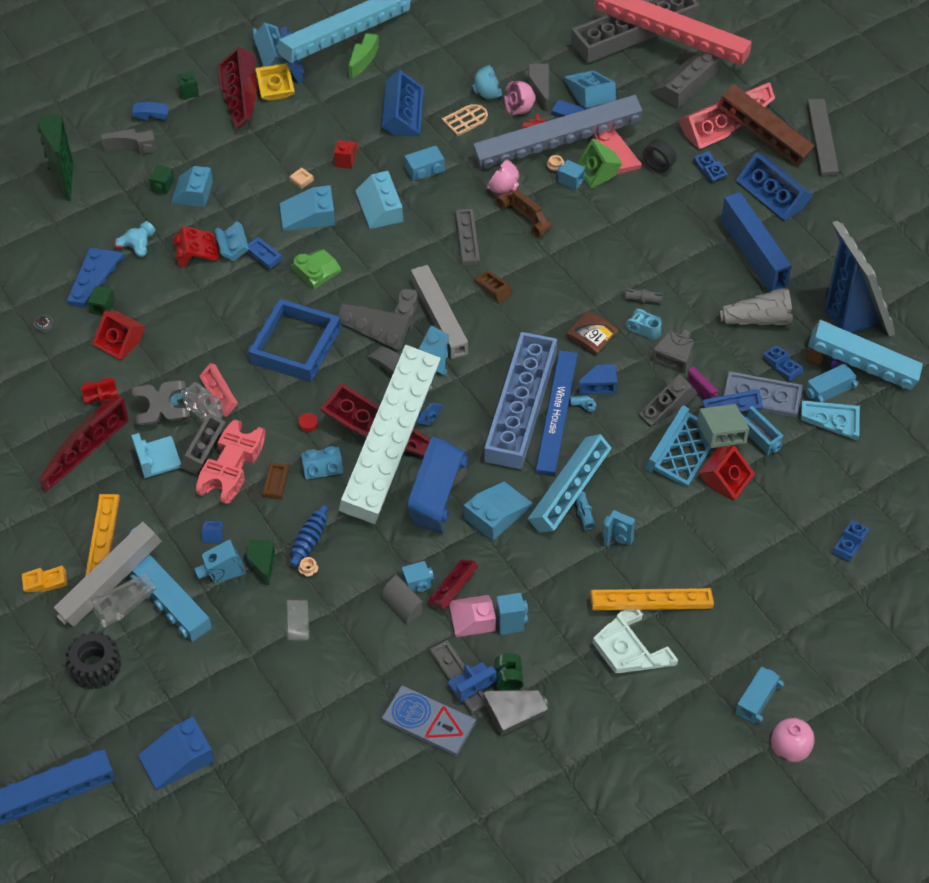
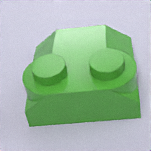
M318 249L308 255L299 254L294 258V263L291 264V270L313 289H316L341 272V268L336 260L324 249Z

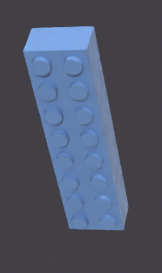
M525 332L520 333L484 448L485 462L517 469L523 468L556 357V338Z

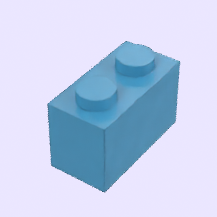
M433 146L405 155V168L412 180L416 181L445 171V161L437 146Z
M521 593L497 596V622L500 635L524 632L525 623H528L527 601L522 599Z

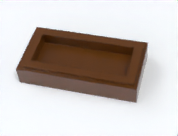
M270 463L262 493L263 498L282 500L290 469L288 464Z

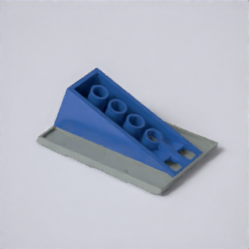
M839 221L832 222L839 240V246L825 311L836 327L850 333L881 323L889 336L895 335L893 321L889 316L887 305L883 299L882 289L878 286L873 268L867 263L861 250H858L854 239L849 236L843 223H839Z

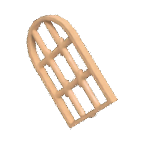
M469 105L442 118V121L456 136H459L483 124L487 120L488 114L483 106ZM480 109L484 111V113L478 116L474 115V112ZM464 111H467V113L464 114L463 116H461V117H458V116H457L458 114H460V113H462V112H464ZM469 115L472 116V119L466 122L462 121L463 118ZM486 115L483 120H479L480 117ZM452 117H455V120L449 123L446 121ZM474 120L477 121V123H475V124H473V125H471V126H469V127L467 126L468 123H470V122H472V121H474ZM457 121L461 123L459 126L455 128L451 126V124ZM463 126L465 127V129L461 130L460 132L456 131L457 129Z

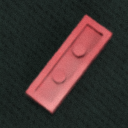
M210 363L199 377L221 415L227 417L238 403L216 365Z

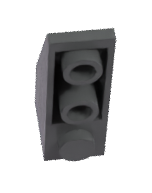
M679 374L639 414L651 426H654L680 410L682 405L686 406L698 393Z

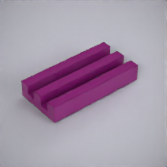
M694 366L688 369L687 381L704 399L717 397L716 393H718V390Z

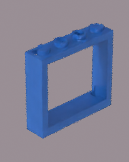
M280 299L277 305L273 306L270 317L266 318L261 332L257 333L254 344L250 345L248 349L250 363L312 382L341 330L340 317ZM283 314L326 327L306 364L262 351Z

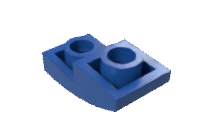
M155 102L134 103L131 116L147 121L149 115L157 119L166 120L169 105Z
M709 151L694 157V163L710 181L713 182L727 176L719 161L716 162Z
M776 345L763 353V357L771 367L789 382L803 373V367L791 360L789 352Z
M851 520L832 553L851 562L870 529Z

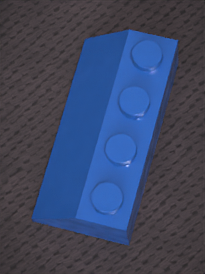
M398 70L386 79L382 127L394 136H419L424 87L401 70Z
M758 152L754 154L736 179L737 182L783 220H787L804 209L813 197L810 191L768 157Z

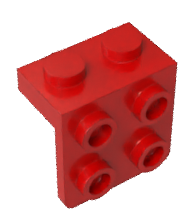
M182 226L178 234L173 238L178 266L185 267L191 256L217 261L219 258L216 239L213 233Z

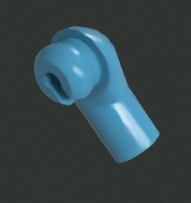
M589 396L570 397L571 406H581L589 412L596 409V402Z

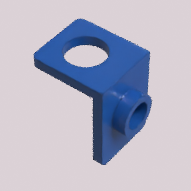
M430 403L424 412L420 411V417L418 416L416 422L430 425L444 406L442 404Z

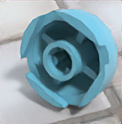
M490 65L481 68L476 73L475 84H473L476 94L480 93L483 98L489 100L502 96L501 88L498 89L499 82L493 68Z

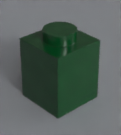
M189 71L177 74L183 100L198 97L199 91L194 72Z
M156 165L149 178L151 191L168 194L175 181L173 168Z
M95 286L88 300L91 314L103 316L104 311H111L115 302L113 289Z

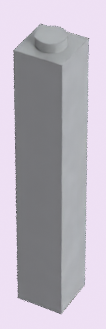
M425 265L412 269L411 282L433 325L449 334L447 350L450 358L454 359L468 354V341L429 266Z
M144 522L140 523L54 607L59 612L57 617L64 624L69 622L74 627L162 542L160 538Z

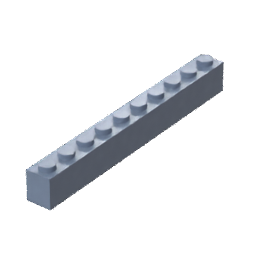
M632 95L474 143V153L480 169L491 168L494 165L504 163L506 160L524 158L533 153H540L543 150L553 149L566 143L570 144L579 139L603 134L625 125L636 124L642 121V108L636 95Z

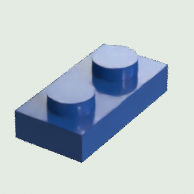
M259 237L248 244L249 250L247 253L266 268L271 269L282 261V255Z

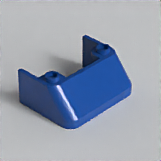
M432 437L409 497L408 511L414 526L444 534L443 521L446 522L449 516L446 503L457 472L468 466V457L466 452L441 438Z

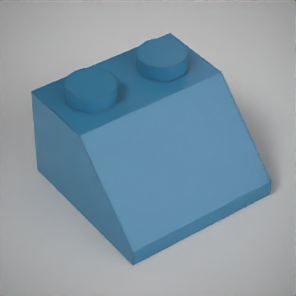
M193 166L180 175L171 204L205 207L213 184L211 168Z

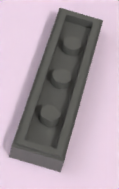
M473 209L456 210L462 266L480 265Z
M448 640L430 649V654L448 681L464 673V664ZM482 691L462 701L471 715L486 708L482 701L484 694Z

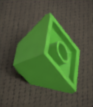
M592 139L577 164L585 167V180L590 188H594L615 177L622 162L616 152L597 140Z

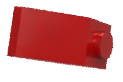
M337 141L334 151L335 167L352 169L359 142Z

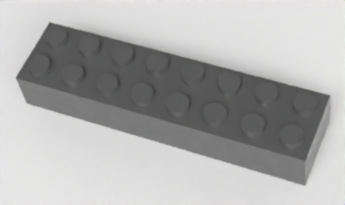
M644 0L688 18L698 20L700 4L696 0ZM606 15L572 28L571 44L584 60L590 63L659 34Z

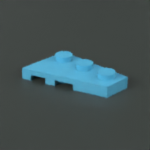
M802 401V421L858 441L860 406Z

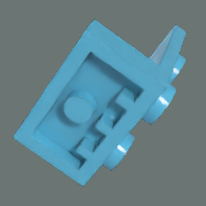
M139 433L132 435L144 478L181 468L179 467L181 462L171 436L146 443L145 440H141Z

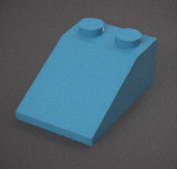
M594 70L564 76V81L578 103L586 109L616 101L615 81Z
M330 185L310 188L280 203L283 231L335 225Z
M502 482L476 494L464 505V519L494 541L531 508L533 503L506 482Z

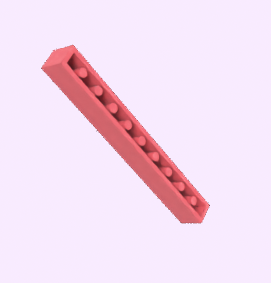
M595 0L594 10L740 66L750 55L752 41L643 0Z

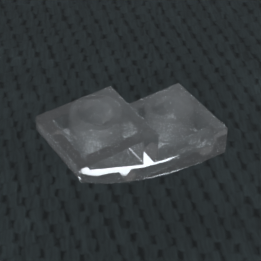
M287 600L288 640L309 639L307 600Z

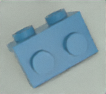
M329 446L324 448V450L316 451L311 449L301 453L305 479L343 473L339 447Z

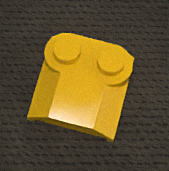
M287 63L256 68L262 99L269 101L284 99L295 93Z

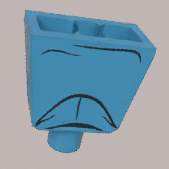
M227 540L203 553L202 557L205 564L195 568L199 579L210 575L214 583L246 574L241 558L231 540Z

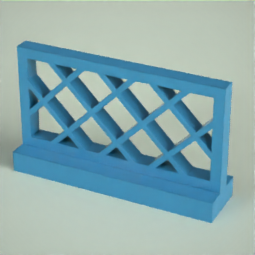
M682 405L651 455L645 469L651 473L655 470L688 488L711 448L697 424L698 417L688 412L689 408ZM690 420L695 423L697 428L688 429L687 421ZM699 432L701 439L693 440L690 433ZM686 434L688 441L680 443L678 436ZM703 443L705 451L697 452L695 445ZM691 446L693 453L684 454L682 447ZM678 448L680 455L672 456L670 449ZM695 457L697 464L689 466L686 458ZM682 459L684 467L676 468L674 460ZM670 461L672 469H665L660 465L662 462ZM687 471L688 480L681 478L678 472Z

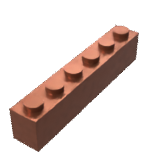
M735 84L722 95L717 106L798 167L809 156L814 148L810 141Z

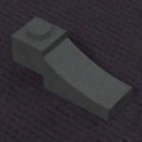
M134 128L101 134L104 151L130 150L140 152V155L157 152L153 130L135 133Z

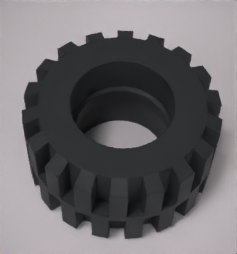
M94 631L88 635L83 633L80 638H74V643L68 645L69 650H66L65 653L66 664L76 684L79 683L83 688L87 685L88 689H93V686H96L98 689L102 688L101 685L103 684L106 686L110 684V680L114 681L116 674L120 672L121 666L120 655L115 641L111 640L107 634L104 636L103 632L95 634ZM92 656L103 657L95 664H84Z

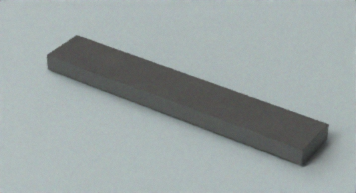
M808 99L807 105L821 176H838L839 169L825 99Z

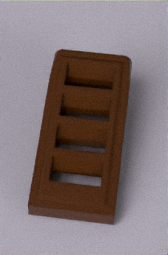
M489 270L474 279L498 303L503 302L512 295L510 284Z

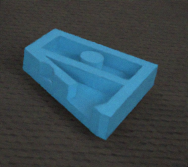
M431 325L418 350L440 357L437 372L446 375L445 362L446 358H448L447 344L449 334Z

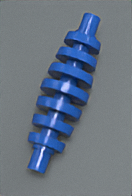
M322 505L319 511H314L300 529L291 550L293 557L289 564L292 567H297L299 561L306 558L320 540L322 530L327 522L326 513L329 509L327 506Z

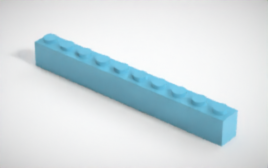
M368 0L279 39L278 54L290 63H293L409 11L411 0Z

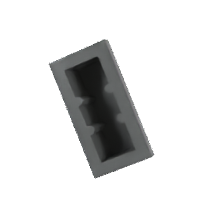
M395 575L384 587L382 600L408 625L423 614L422 600Z

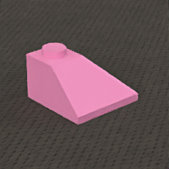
M489 595L450 601L449 607L455 637L496 631V617Z

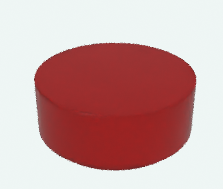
M312 413L300 416V429L304 432L314 431L318 427L317 417Z

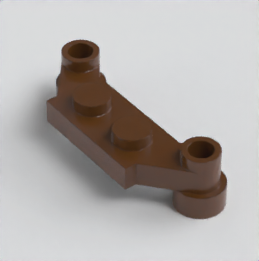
M518 189L501 194L495 198L498 208L504 209L512 205L532 221L534 225L531 226V232L536 238L545 235L546 231L552 228L551 222L545 219L541 207Z

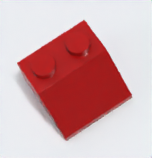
M104 311L92 344L119 360H123L139 344L145 326L118 311Z
M735 445L718 447L699 472L709 488L731 500H736L755 475Z

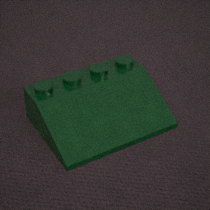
M62 114L41 115L40 123H37L38 133H41V145L45 147L44 157L48 158L47 169L51 170L53 179L67 201H71L74 162Z

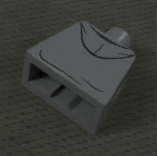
M681 330L680 334L672 331L669 332L654 348L653 362L685 374L694 345L693 339H690L691 333L687 330Z

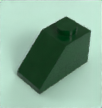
M250 539L249 547H245L244 558L248 559L250 569L265 585H270L275 557L274 541Z

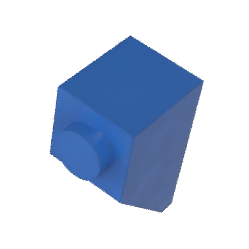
M596 365L579 380V395L616 394V365Z

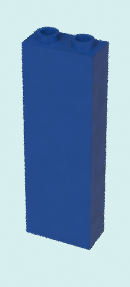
M740 192L724 197L721 223L768 291L788 288L792 265Z

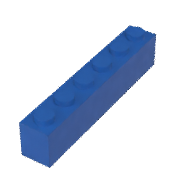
M105 749L94 751L88 756L73 759L65 765L52 767L44 773L31 775L26 780L8 784L5 788L0 789V825L115 781Z

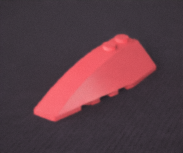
M770 82L745 92L763 107L775 99ZM718 103L679 119L684 136L697 149L728 137L742 124L717 106Z

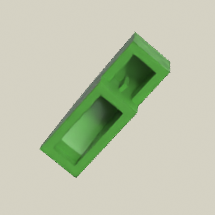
M365 33L363 43L355 44L349 63V77L351 79L366 69L374 59L379 48L378 35Z

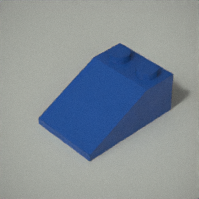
M194 717L173 726L138 755L156 791L215 762L212 749Z

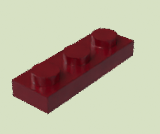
M461 559L428 599L427 603L429 606L445 609L467 580L473 576V573L479 567L477 563L473 560Z

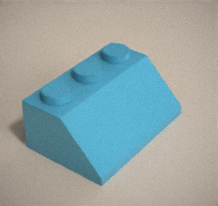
M384 171L371 174L356 189V195L369 229L403 222V208L389 172Z

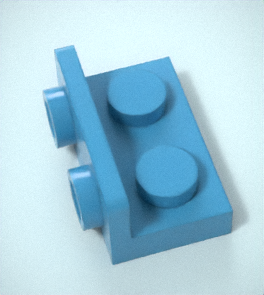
M238 221L226 231L220 228L215 229L220 253L224 258L235 261L249 250L243 226Z
M613 510L611 515L606 516L603 522V527H605L602 534L604 545L608 547L613 538L621 544L631 546L634 540L635 519Z

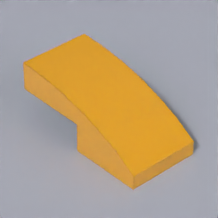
M62 565L47 571L38 568L22 573L23 591L41 592L67 586L66 569Z

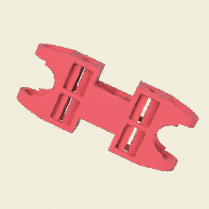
M233 420L226 427L217 442L219 453H221L217 461L208 459L202 468L197 481L196 493L203 496L212 489L222 490L220 501L226 504L230 503L245 481L244 471L241 469L244 462L247 461L254 464L262 450L265 440V429L258 427L257 430L249 434H243L240 432L242 422Z

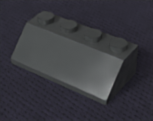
M706 52L689 57L651 91V94L675 108H679L717 74L719 58Z

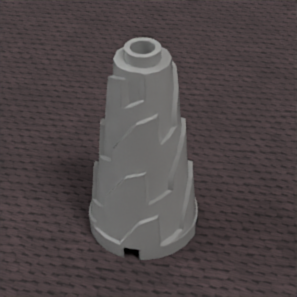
M789 289L773 290L770 293L757 295L755 298L737 301L735 304L724 306L723 310H720L721 321H725V324L739 325L793 324V314H790L792 305Z

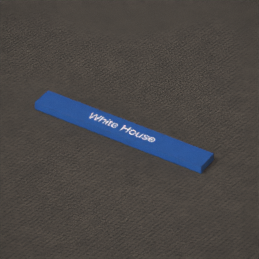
M559 351L536 473L552 476L556 474L578 353Z

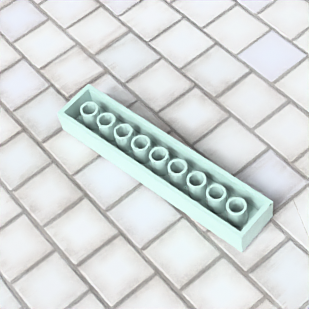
M405 345L345 489L338 511L376 524L437 371L440 357Z

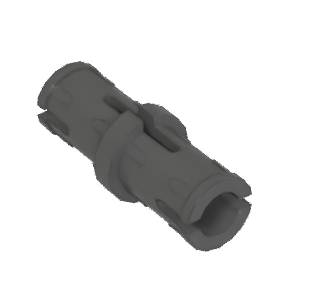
M626 288L625 300L661 304L663 293L646 291L647 289L635 290Z

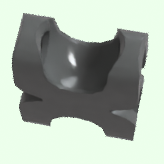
M164 382L158 392L152 385L133 387L130 393L134 398H144L150 402L148 411L135 417V424L138 426L157 424L162 415L171 422L188 419L190 417L188 409L174 408L171 405L172 396L183 392L186 389V382Z

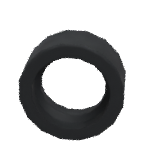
M662 139L652 140L644 148L642 154L645 163L652 170L659 173L667 172L674 165L677 158L673 147ZM654 150L659 152L664 157L665 161L659 159L654 153Z

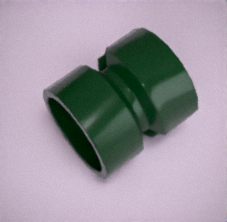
M512 653L496 657L494 663L498 690L518 691L522 689L524 681L523 673L521 672V657Z

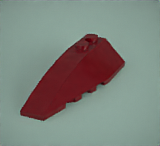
M238 46L218 64L221 92L225 94L224 99L229 104L227 107L232 112L231 117L235 127L240 129L250 120L254 110L257 76L254 54Z
M341 383L321 407L320 411L351 431L368 436L379 406ZM413 429L405 451L424 457L431 439Z
M123 397L110 398L106 403H103L60 446L40 478V483L45 493L129 422Z

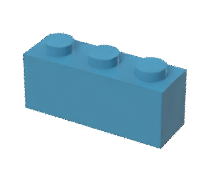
M264 22L254 35L263 66L267 67L286 63L285 58L278 54L279 39H281L278 27Z

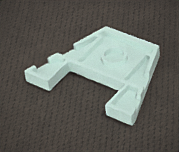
M640 610L621 611L616 619L605 626L593 638V645L614 673L670 667L678 663V659L668 646L650 654L628 625L642 620L643 614Z

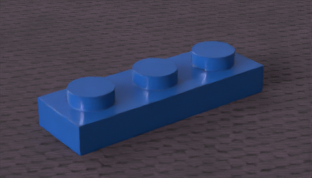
M760 389L703 400L704 408L736 404L740 413L748 412L751 406L756 410L763 409Z

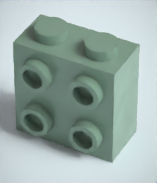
M736 404L699 410L697 424L710 448L747 443L750 428Z

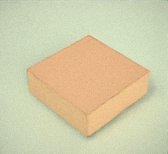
M300 168L289 176V180L300 189H303L314 181V177L303 168Z

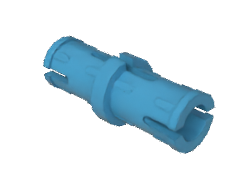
M581 492L575 500L578 508L577 514L581 517L583 528L589 531L594 529L596 524L592 516V507L587 501L586 493Z

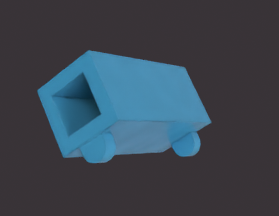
M844 363L808 380L806 395L813 402L824 403V401L857 387L856 375Z
M761 667L737 704L736 715L753 724L755 722L761 723L763 718L760 714L777 687L783 688L784 682L779 680L780 676L770 669Z

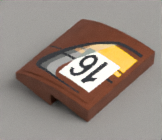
M586 311L565 335L578 347L582 344L596 356L617 333L618 329L602 317Z

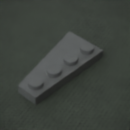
M347 303L341 305L338 314L341 323L396 350L401 349L412 319V315H403Z

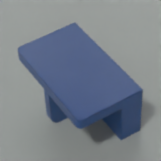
M479 663L472 668L466 664L464 665V673L449 680L448 685L460 702L496 683V671L492 666L487 668L484 663Z

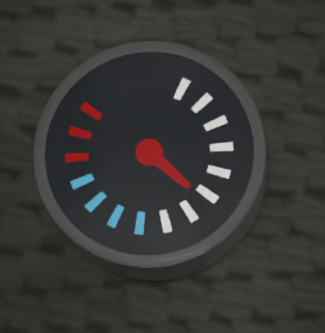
M42 315L35 319L34 326L37 332L47 333L52 330L53 322L51 317Z

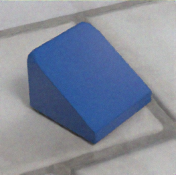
M204 521L201 530L202 542L221 543L224 522Z

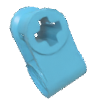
M636 309L632 318L628 319L625 323L627 329L631 332L642 335L650 340L659 339L661 336V319L642 309Z

